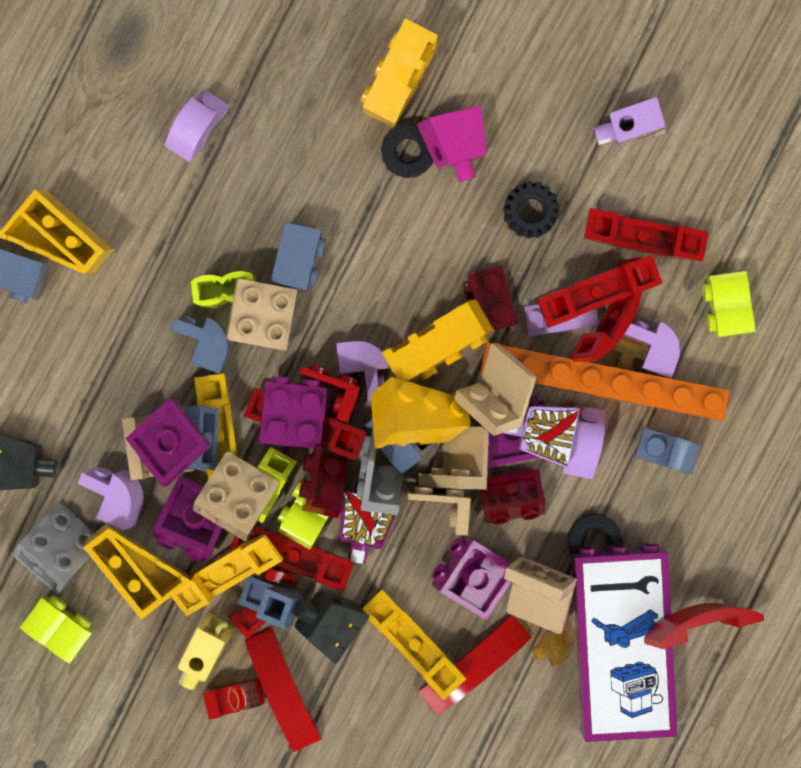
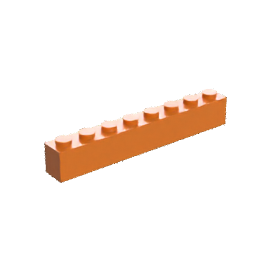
M487 342L485 344L480 374H483L489 349L493 343ZM501 345L536 376L535 385L716 421H724L730 390L589 362H573L569 358Z

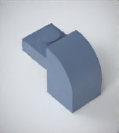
M183 316L182 321L174 318L170 330L199 340L191 364L223 374L231 350L230 340L226 338V330L218 322L208 317L203 328L199 327L201 321Z
M643 428L634 457L692 475L701 445Z
M251 575L247 577L239 604L257 611L256 618L285 629L292 626L295 618L293 608L301 600L302 595L284 584L277 585L258 576Z

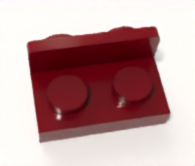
M502 265L475 273H467L468 281L463 282L467 300L476 299L494 331L517 325L518 321Z
M316 444L312 453L306 454L303 463V471L307 472L306 480H302L299 490V497L303 498L302 511L338 519L341 513L348 460L321 454L322 445Z
M539 469L487 477V488L480 489L485 523L501 525L509 522L511 519L533 520L545 514V498Z

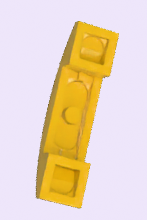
M225 373L194 378L198 406L219 408L217 465L226 452H230L238 457ZM207 470L208 480L214 470Z
M265 534L255 537L232 548L189 576L191 581L171 597L187 617L209 604L216 595L254 573L257 575L282 562L283 558Z
M381 590L362 608L370 616L368 620L392 642L443 700H446L467 679L440 647L384 590Z

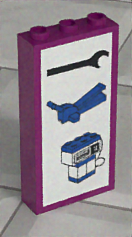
M642 544L641 549L629 550L628 546L617 545L611 546L608 552H598L596 547L580 548L579 553L572 554L573 577L577 578L574 589L581 733L584 741L598 742L678 737L673 646L660 649L644 644L646 634L660 621L671 615L668 552L664 548H659V544Z

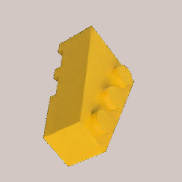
M391 377L371 394L375 449L397 444L399 447L417 442L420 445L450 442L471 426L469 413L454 400L455 395Z

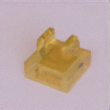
M621 338L613 348L615 351L621 352L616 366L625 370H631L634 357L644 360L648 348Z
M550 630L541 637L542 642L536 644V647L531 649L535 661L548 657L551 667L562 664L569 657L562 633L557 634Z

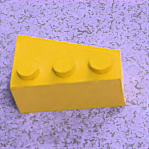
M406 18L404 19L399 31L395 32L388 46L390 50L386 58L381 59L375 70L374 75L377 77L373 86L368 85L361 97L360 102L364 103L362 106L363 113L392 128L397 126L437 50V34Z
M34 189L0 231V238L19 244L25 249L42 254L83 274L96 273L114 251L110 245L46 189Z
M475 299L462 304L435 320L433 324L417 334L415 332L408 336L407 340L396 347L388 348L381 353L397 379L409 382L421 377L424 381L439 372L436 368L438 365L446 362L447 366L464 357L461 353L464 349L470 346L472 350H475L487 343L488 339L486 336L494 332V329Z
M107 523L83 541V548L141 620L191 581L186 572Z

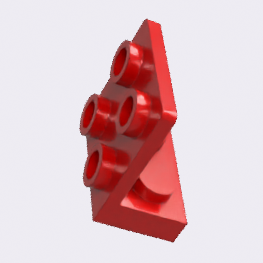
M309 364L308 369L301 367L299 371L301 375L346 390L344 395L338 394L333 411L338 413L336 419L350 424L362 390L356 386L358 381L339 374L338 379L327 376L329 372L327 369L313 364Z

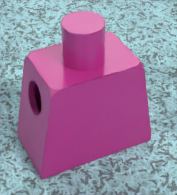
M481 105L430 117L417 124L438 169L454 166L458 182L476 178L472 161L485 156L487 153Z

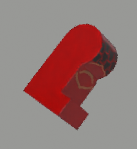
M257 678L208 687L203 692L209 720L265 704L262 686Z

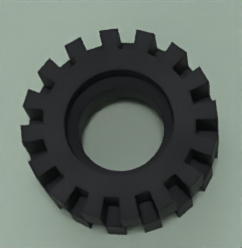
M528 181L525 184L517 185L509 193L503 207L504 220L508 223V228L516 232V235L520 237L525 236L528 239L532 237L538 238L549 232L559 216L560 206L557 203L556 194H553L550 191L551 188L543 186L541 182L532 183V181ZM536 199L541 203L543 214L539 220L529 222L522 218L519 208L524 200Z

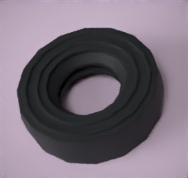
M399 124L390 129L384 137L381 147L382 159L388 170L396 176L404 178L418 177L425 173L432 165L433 159L417 124ZM405 139L414 140L420 147V155L412 162L402 161L396 152L398 144Z
M592 513L580 517L573 523L568 533L567 543L571 555L579 553L580 548H585L583 543L584 536L592 529H599L606 535V546L600 552H608L611 546L622 545L623 542L620 528L612 519L602 514Z

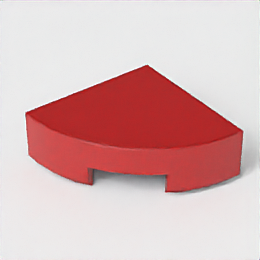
M273 566L267 570L265 579L277 584L282 582L289 586H294L297 584L299 574Z
M247 607L235 610L227 616L247 639L266 623V621L256 618L257 611Z

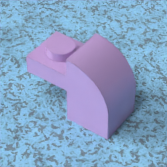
M205 89L195 99L191 97L175 119L164 146L190 163L206 145L211 130L226 115L229 105Z
M539 304L524 307L528 337L595 328L599 325L597 309L547 328Z
M633 319L623 337L647 346L638 369L671 379L680 356V345L676 334L662 322L656 323L653 332L649 331L650 325Z
M364 341L336 343L340 374L365 372L368 402H371V394L385 383L384 375L378 376L377 370L389 369V365L381 350L373 344Z
M575 404L574 408L580 410L568 467H563L562 473L593 479L603 445L605 410Z
M95 467L81 473L78 484L104 496L96 519L121 531L136 525L143 506V490L138 480H130L128 470L124 469L113 474L106 468Z

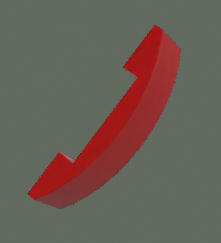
M589 208L583 239L636 252L703 262L708 231L683 226L674 227Z
M648 255L538 298L537 301L547 328H551L620 299L661 285L663 282L653 255Z
M642 257L621 259L617 267ZM642 292L610 303L595 333L582 334L570 359L573 362L596 361L610 352L629 328L639 306Z
M254 388L244 413L245 417L260 423L264 391ZM325 415L321 445L329 451L357 461L364 444V438L368 432Z
M254 525L247 541L265 534L283 558L282 562L276 564V566L309 577L318 583L337 590L345 591L355 562L313 545L309 550L283 534ZM234 535L230 550L245 541Z
M724 603L693 605L681 609L660 621L646 634L644 644L665 649L688 642L687 629L716 621L740 628L764 621V615L750 609Z
M509 615L492 629L488 636L454 663L467 679L446 700H443L428 683L419 689L418 692L434 712L439 715L500 668L531 639V636L514 615Z
M273 627L245 639L247 650L261 686L293 752L322 740L312 715L307 710L284 658L285 654Z

